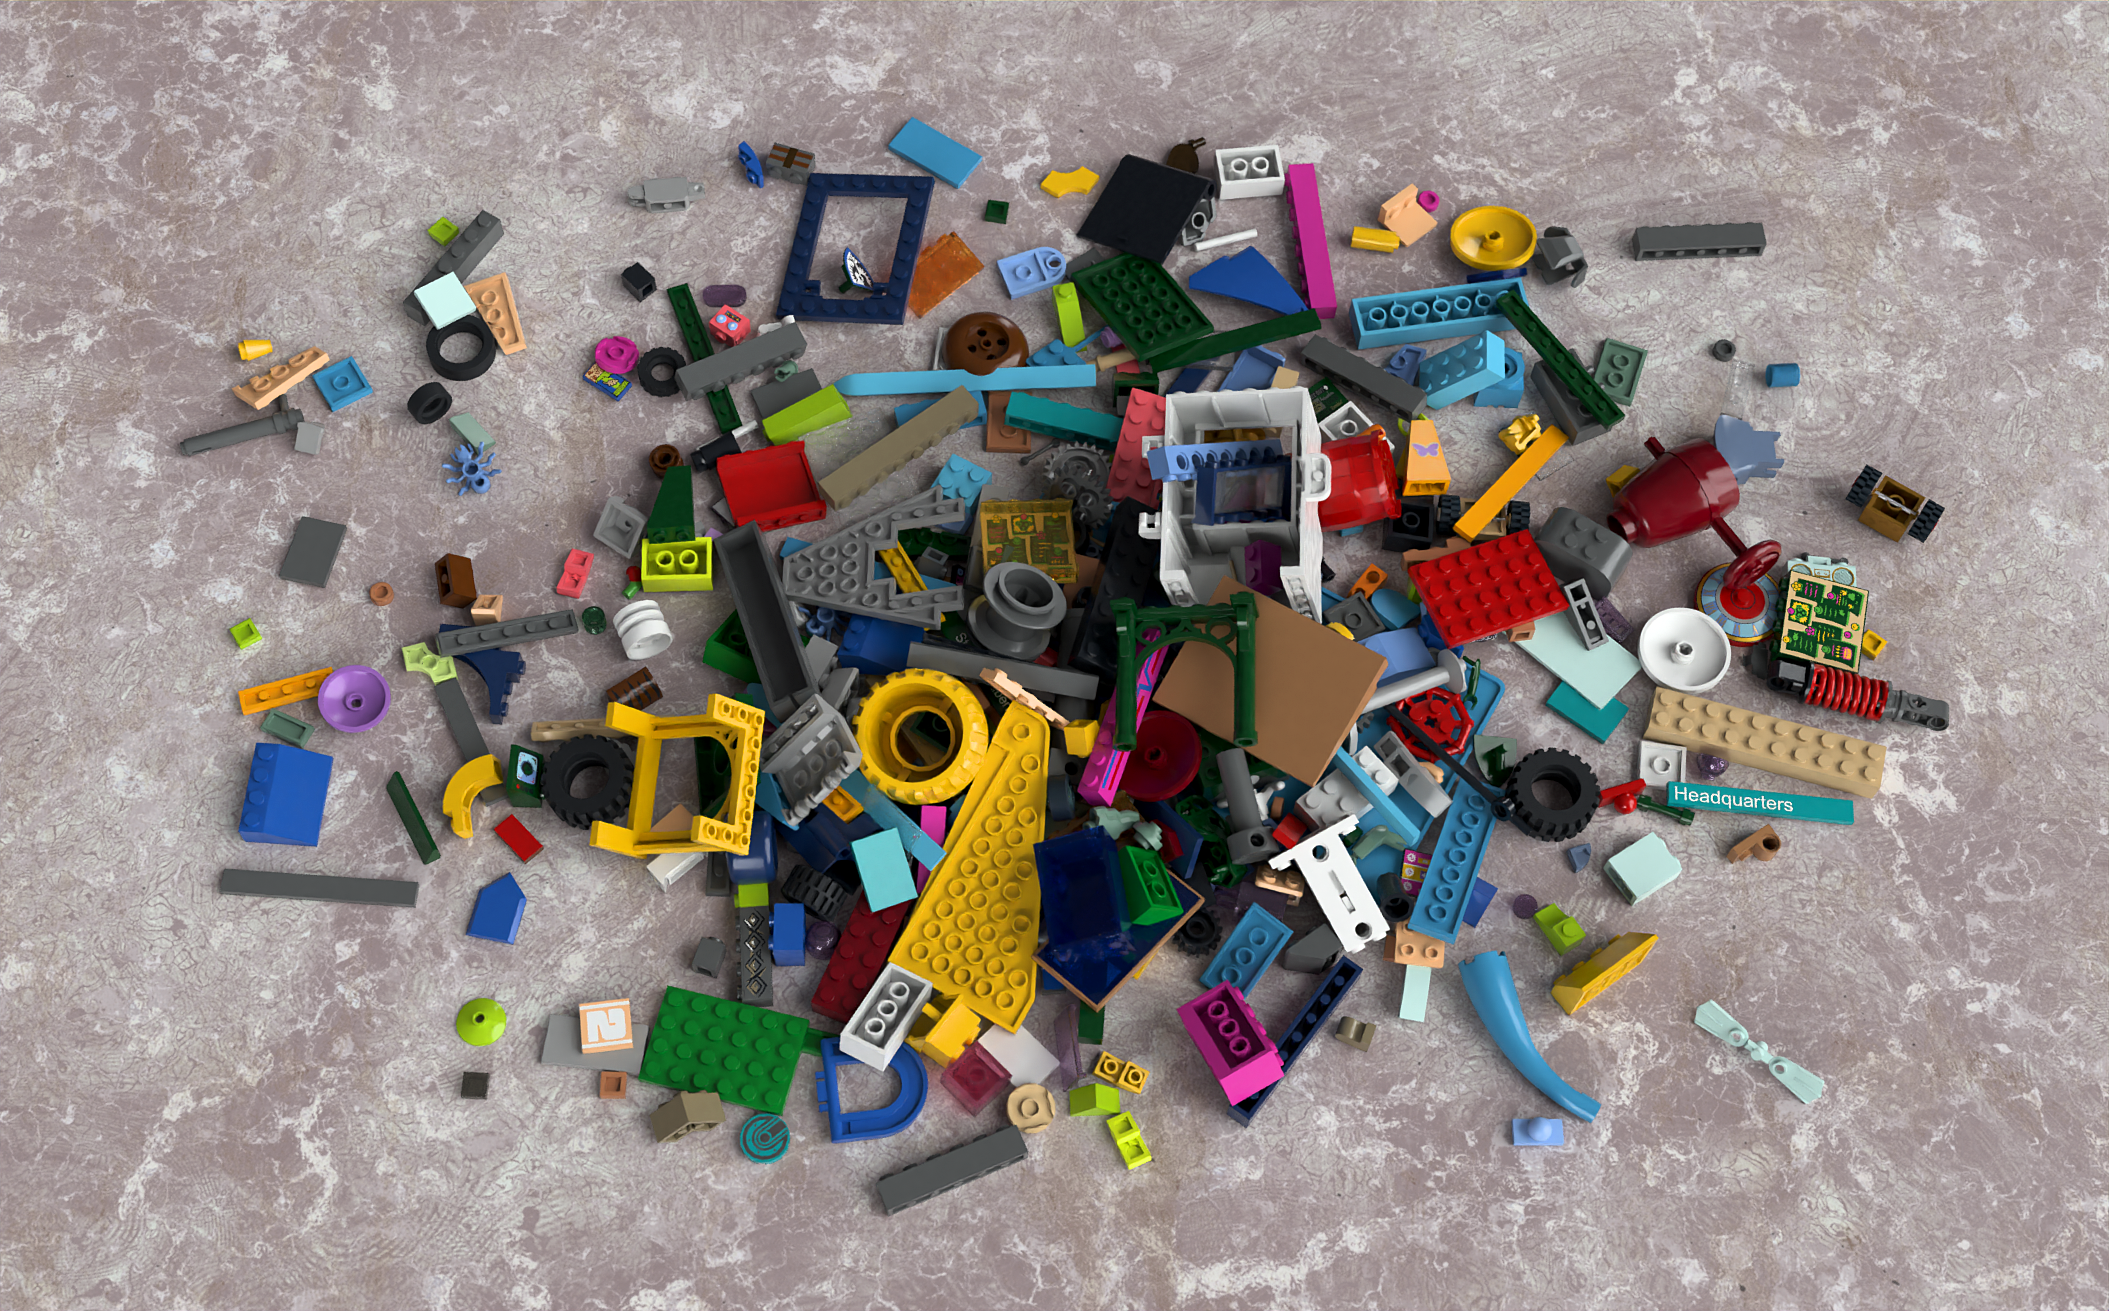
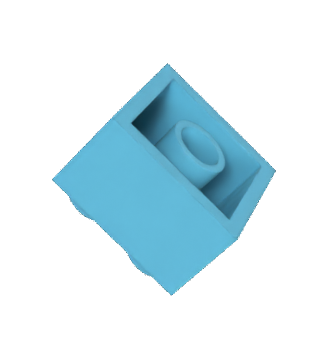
M952 454L930 489L941 485L943 500L963 497L965 512L973 516L979 505L982 485H992V473Z

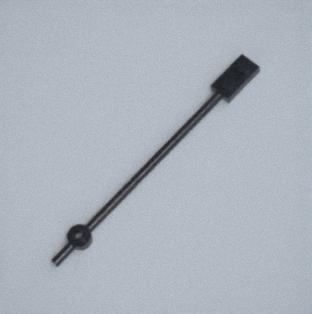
M1391 703L1383 706L1390 715L1491 804L1492 814L1498 820L1503 822L1509 820L1526 836L1533 831L1516 814V808L1512 800L1504 796L1496 797L1395 705Z

